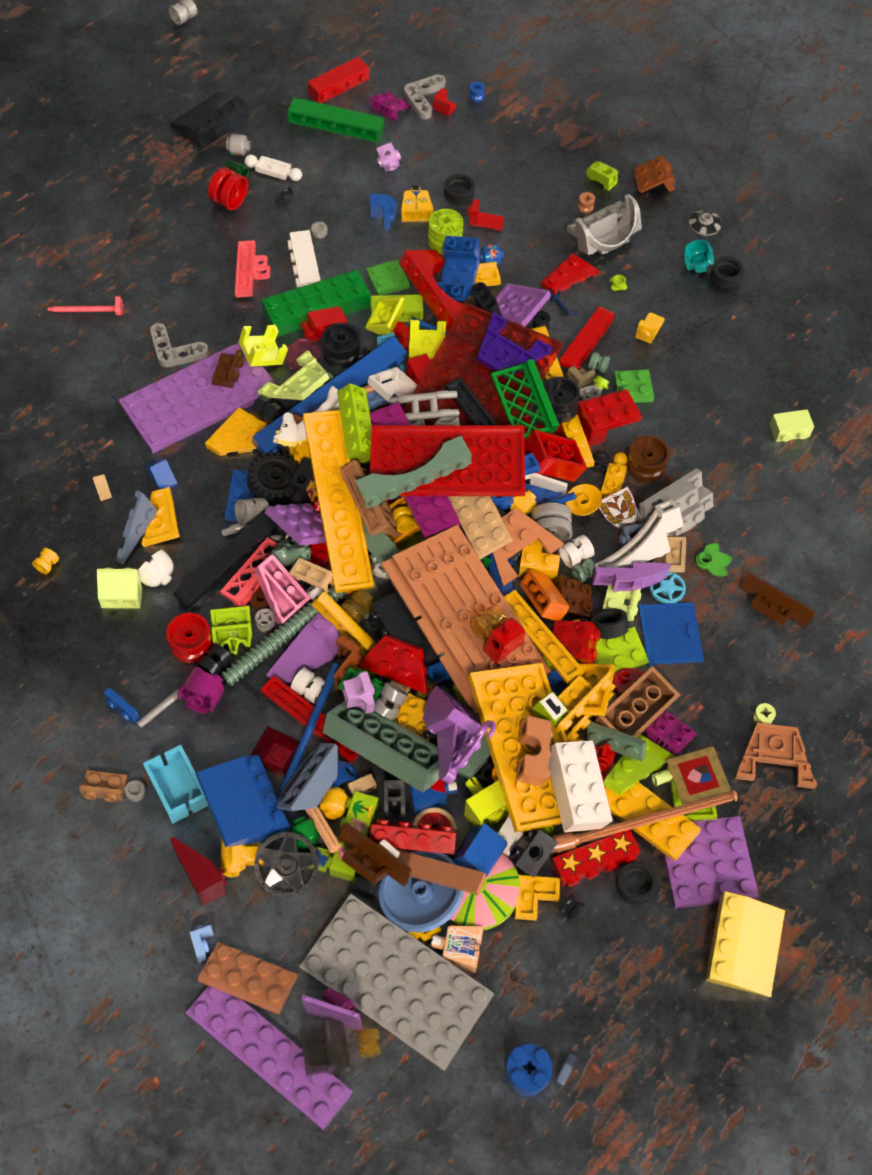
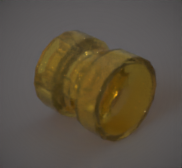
M367 1029L357 1033L358 1041L361 1043L359 1048L360 1057H375L382 1054L381 1046L378 1044L380 1039L378 1029Z

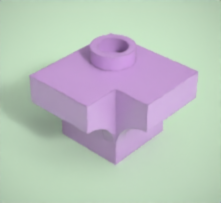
M368 672L359 673L357 677L343 681L342 691L347 708L360 707L366 714L374 712L375 703L372 695L375 692Z

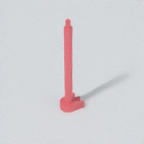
M115 296V306H53L48 308V311L115 312L116 316H122L124 304H122L121 296Z

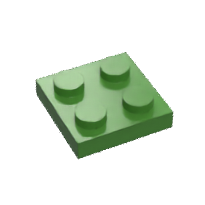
M398 259L366 268L367 276L377 295H386L409 288V281L399 265Z
M649 369L614 371L616 392L628 389L635 403L654 401Z

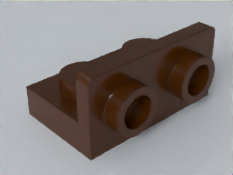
M237 350L235 355L221 353L211 380L212 385L227 388L234 387L235 382L239 380V369L244 365L241 350Z

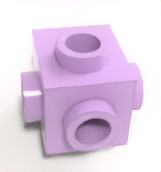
M391 142L376 148L379 154V158H377L380 167L384 166L386 172L393 171L401 166L399 163V159H401L398 149L394 150Z

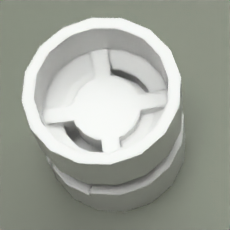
M580 535L573 539L572 542H567L559 548V554L565 565L572 568L581 563V560L585 561L594 556V548L585 535Z
M302 668L293 679L291 689L299 695L305 694L307 700L316 704L326 680L319 676L315 677L313 672Z

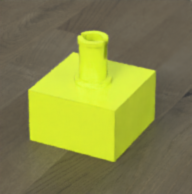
M472 777L473 781L469 779L465 783L466 787L473 794L472 797L466 800L464 816L472 827L483 823L492 827L509 816L499 780L485 789L476 777Z

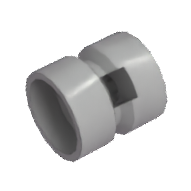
M181 0L179 4L175 3L168 9L170 17L177 25L183 24L187 19L190 20L198 13L196 5L192 0Z
M262 497L239 499L234 508L237 521L241 524L251 523L266 510L269 503Z
M385 683L380 692L382 696L378 697L375 701L374 711L388 719L395 720L400 712L399 706L404 705L409 695L398 687ZM388 700L393 703L392 706L387 704L386 701Z

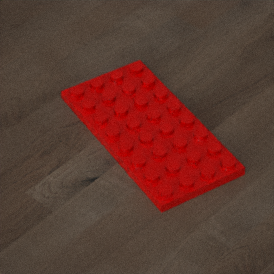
M371 425L370 474L400 475L415 471L431 461L440 451L443 443L462 436L472 454L469 466L464 469H457L448 476L436 478L429 484L420 485L413 491H406L399 494V496H525L524 426Z

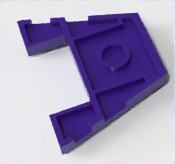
M494 312L477 361L496 372L525 364L527 360L533 359L536 362L550 354L552 347L539 339L529 351H526L499 334L507 325V320Z

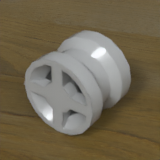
M266 608L256 613L255 621L258 630L263 633L271 632L276 626L273 611Z

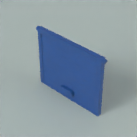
M694 602L638 604L645 652L649 660L648 667L658 664L704 662Z

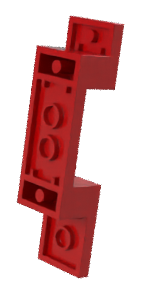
M628 389L581 401L578 405L577 414L589 447L605 443L609 429L638 422L642 419V415ZM529 416L521 418L522 421L531 424ZM509 422L498 424V426H510ZM560 423L557 430L550 433L565 437ZM543 424L535 426L538 429L545 428ZM524 427L525 434L528 431V428Z

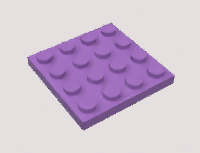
M740 816L719 818L717 820L691 821L700 827L701 831L677 861L674 862L663 853L674 908L718 904L720 895L725 891L752 899H758L759 897Z

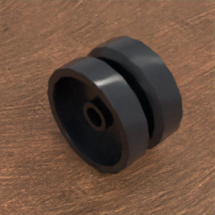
M337 323L325 329L322 334V353L327 364L334 368L343 369L357 363L360 335L355 327L346 323Z
M553 377L543 382L558 423L569 422L575 418L578 413L580 389L577 383L566 377Z

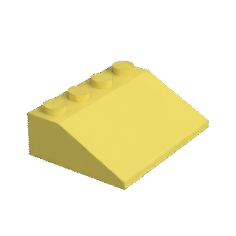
M726 891L720 895L705 981L771 997L785 910Z

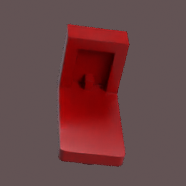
M473 199L472 206L469 205L467 215L470 216L469 225L501 231L505 217L479 212L480 200Z

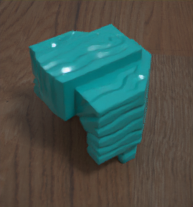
M703 239L694 240L684 247V260L687 271L695 269L696 273L706 272L708 265H714V254L708 241Z

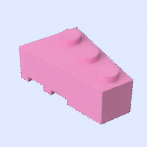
M273 554L254 569L268 605L275 615V621L278 626L283 624L311 599Z

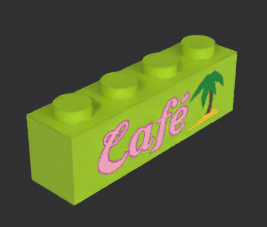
M355 791L353 798L349 797L346 805L348 813L346 817H342L340 829H342L344 823H348L369 838L371 824L374 822L379 806V798ZM336 836L341 847L338 852L334 853V856L330 855L327 867L330 870V876L353 882L357 876L356 871L342 861L343 854L351 848L341 842L339 836Z

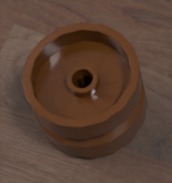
M651 435L635 439L630 446L627 460L629 474L641 482L650 483L659 480L666 471L670 457L668 445L661 438Z

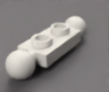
M248 155L245 158L247 167H255L256 172L286 180L287 176H289L291 180L299 181L302 177L301 170L298 168L291 169V164L261 156L259 160L254 155Z

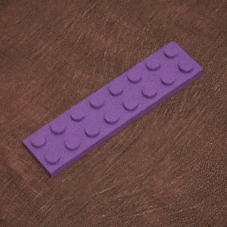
M208 986L187 1010L186 1015L322 1130L327 1127L351 1096L352 1090L242 999Z

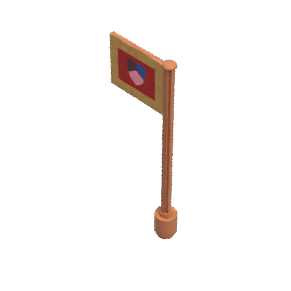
M714 746L670 758L666 761L680 797L681 806L581 834L562 832L552 835V838L558 842L552 851V855L557 854L559 856L577 849L576 846L583 842L730 801L736 802L738 795L729 786Z

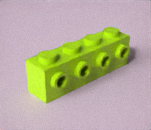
M349 383L337 391L346 455L348 459L365 463L371 459V419L366 389Z

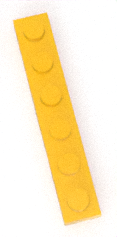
M516 590L504 596L533 644L567 684L575 680L579 675L584 674L583 668Z

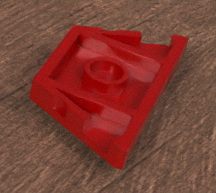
M385 635L358 665L421 693H429V686L426 685L425 679L427 672L424 665L423 649L393 636Z

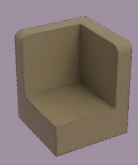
M572 366L568 369L567 378L577 383L579 389L593 382L596 371L591 369L586 372L583 368L578 371Z

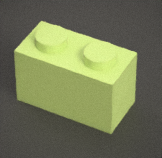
M808 409L773 414L770 422V428L776 442L805 439L810 437L814 428Z

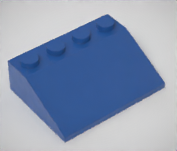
M259 755L240 757L195 774L225 847L263 842L270 836L285 832L288 829L289 823L283 810L277 808L278 798Z

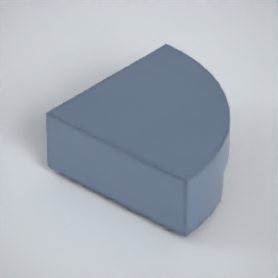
M568 1054L557 1077L559 1084L564 1086L577 1059L576 1056Z

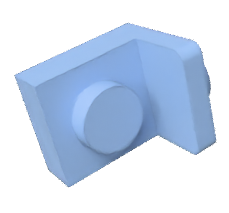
M200 925L190 932L199 963L207 960L205 953L209 952L206 939L204 938L214 935L211 925Z

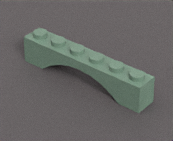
M462 436L443 443L436 456L421 468L400 475L372 473L355 481L356 491L366 509L376 507L385 500L394 499L399 494L413 491L416 487L429 484L436 478L445 477L457 469L466 468L471 464L472 454Z

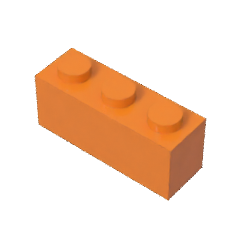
M531 569L528 570L520 586L542 617L561 621L570 606L548 575Z

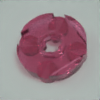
M298 339L296 343L290 344L287 347L286 361L291 369L300 370L303 367L298 364L296 359L307 350L310 351L318 364L321 360V350L312 340Z

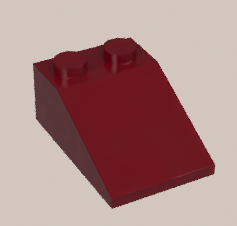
M175 837L170 838L174 852L203 906L227 894L225 890L227 882L220 867L215 868L212 861Z

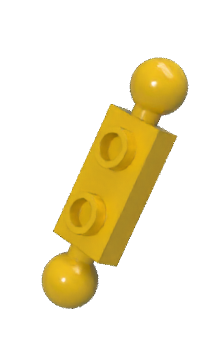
M623 452L616 453L613 457L614 464L609 463L601 489L602 499L622 490L627 473V466L625 464L628 460L627 455Z

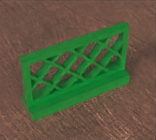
M533 359L527 360L525 364L491 373V379L509 425L518 426L520 424L528 428L527 433L524 434V439L530 435V430L533 431L535 429L546 433H553L559 427L558 420ZM522 370L525 376L523 381L514 377V372ZM498 376H504L509 379L506 386L498 382ZM510 380L520 384L518 391L508 387ZM522 386L530 389L531 394L529 397L519 393ZM505 391L515 395L512 402L505 399ZM517 396L527 401L524 408L514 404ZM529 402L536 405L538 409L536 414L526 410ZM512 407L522 412L519 419L511 415L510 410ZM524 413L533 417L531 424L521 420ZM535 419L543 422L545 428L538 429L532 426Z

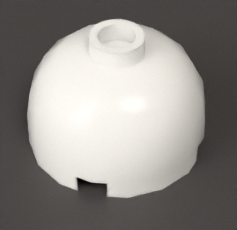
M159 550L151 556L152 559L149 562L146 561L137 571L140 581L149 587H157L161 584L165 586L172 580L170 575L174 570L173 561L164 550Z

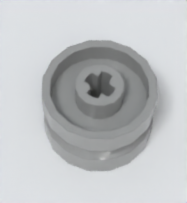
M545 503L534 507L530 514L532 520L564 544L572 539V513L569 507L560 503Z

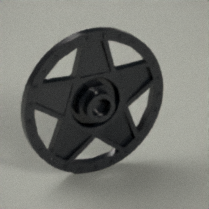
M280 832L267 838L258 848L254 860L255 874L259 883L268 892L281 897H290L305 891L313 883L319 866L318 855L312 843L304 836L294 832ZM284 837L279 850L265 848L273 840ZM296 838L304 842L312 853L297 852ZM259 859L270 867L264 880L259 871ZM314 865L310 878L304 884L301 871ZM285 880L293 891H279L273 889V887Z

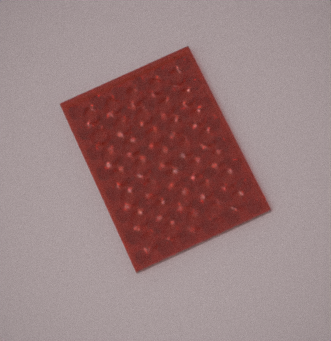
M465 302L413 394L446 391L445 385L461 377L498 426H510L490 376L495 371L477 361L493 313ZM507 320V325L499 334L526 351H529L539 339L552 347L550 354L535 362L541 380L544 382L562 348L563 342ZM522 370L513 375L522 381L525 377ZM503 376L497 377L498 382L506 386L509 379ZM510 380L508 387L518 391L520 384ZM522 386L519 392L527 397L531 394L530 389ZM508 391L504 393L505 399L512 402L515 395ZM518 396L514 404L522 408L527 403L526 400ZM452 398L437 399L438 410L458 409L460 426H473ZM430 400L419 401V412L431 411ZM411 402L406 404L403 410L404 413H412ZM528 403L526 410H529L532 403ZM513 407L510 410L511 415L519 419L522 412ZM525 413L523 414V416H522V418H521L522 421L524 420V418H525V416H526ZM440 418L424 419V422L435 426L434 424Z

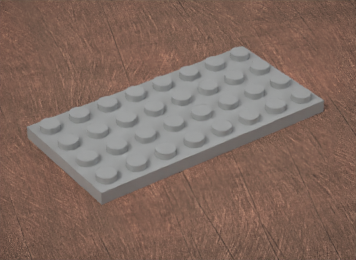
M352 894L348 896L299 966L327 988L331 987L352 999V1003L356 1006L355 1008L444 1072L495 995L492 991Z

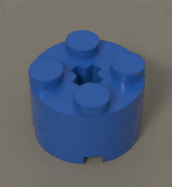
M524 1044L516 1047L510 1054L505 1067L507 1083L517 1094L522 1096H535L547 1086L552 1075V1062L548 1052L533 1044ZM526 1066H530V1069L533 1070L530 1075L525 1070Z

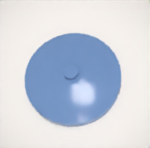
M417 850L410 852L456 865L444 853ZM387 875L380 883L379 902L389 921L402 930L416 933L426 932L443 925L454 915L462 901L464 891L409 877L408 883L402 886Z

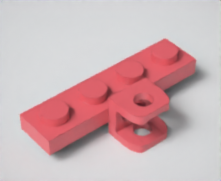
M255 240L238 242L235 283L236 298L253 296L254 278L255 280L270 278L271 268L268 265V257L265 255L255 256Z

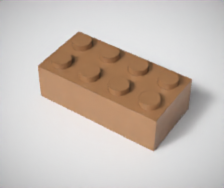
M652 666L607 708L605 716H598L594 723L637 737L680 694Z

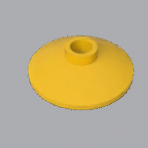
M581 484L568 492H575L576 499L565 504L570 508L571 513L575 515H589L600 507L602 495L597 487L590 484Z

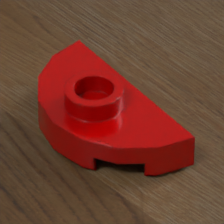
M622 668L617 671L612 682L616 686L614 693L620 697L644 672L635 668Z

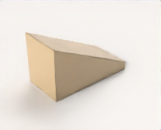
M104 474L93 477L100 500L112 498Z

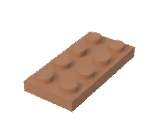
M218 942L199 974L198 981L271 1012L280 1014L297 981L298 974Z

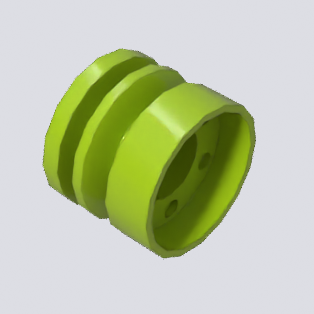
M439 209L430 215L428 225V245L430 248L437 250L440 254H444L442 250L446 236L463 237V218L458 212L452 209Z

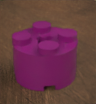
M194 667L186 676L177 692V696L180 701L184 699L187 702L185 706L195 712L206 714L207 711H210L212 713L225 691L222 684L223 679L217 674L211 675L199 667Z

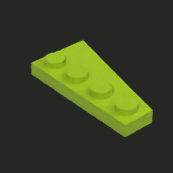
M640 734L637 738L646 741V756L641 762L623 755L605 778L603 784L618 795H622L637 785L638 781L644 780L650 773L659 770L667 763V759L673 758L675 755Z

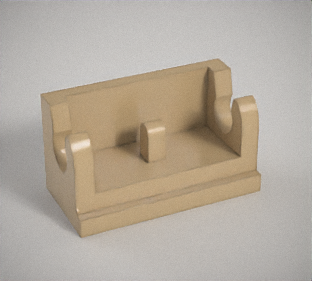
M301 558L297 560L289 572L295 580L305 581L321 588L326 593H329L327 589L328 584L334 586L331 571Z

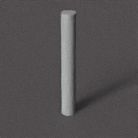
M179 688L138 720L136 724L143 728L178 699L177 692Z

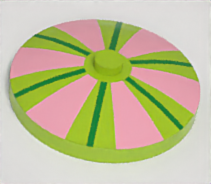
M503 853L501 854L491 872L485 878L479 895L463 892L462 901L457 911L449 919L450 922L456 926L484 927L483 930H487L507 920L515 910L520 896L518 872L507 856Z

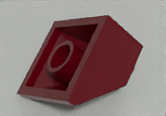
M267 726L250 756L259 755L264 769L284 778L300 741Z

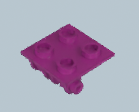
M391 92L369 97L372 100L370 103L371 108L391 120L398 118V111L411 108L405 100L396 98Z
M666 710L646 728L645 732L648 738L654 742L658 741L657 745H660L662 741L665 742L662 748L664 749L668 745L666 750L676 756H680L686 745L698 734Z

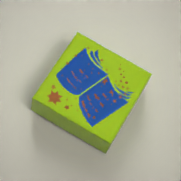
M314 846L318 855V871L326 873L328 859L333 853L327 849Z

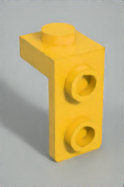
M650 312L645 321L640 320L635 338L651 344L665 319Z

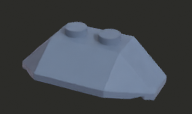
M321 743L317 747L318 749L313 751L299 765L279 794L278 809L290 811L313 809L321 803L322 798L328 789L332 787L333 782L338 776V746L336 744Z

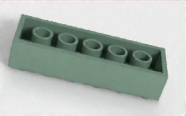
M345 701L327 713L323 729L324 734L413 786L415 789L424 793L439 780L438 747L376 711L366 714L360 707L347 708Z

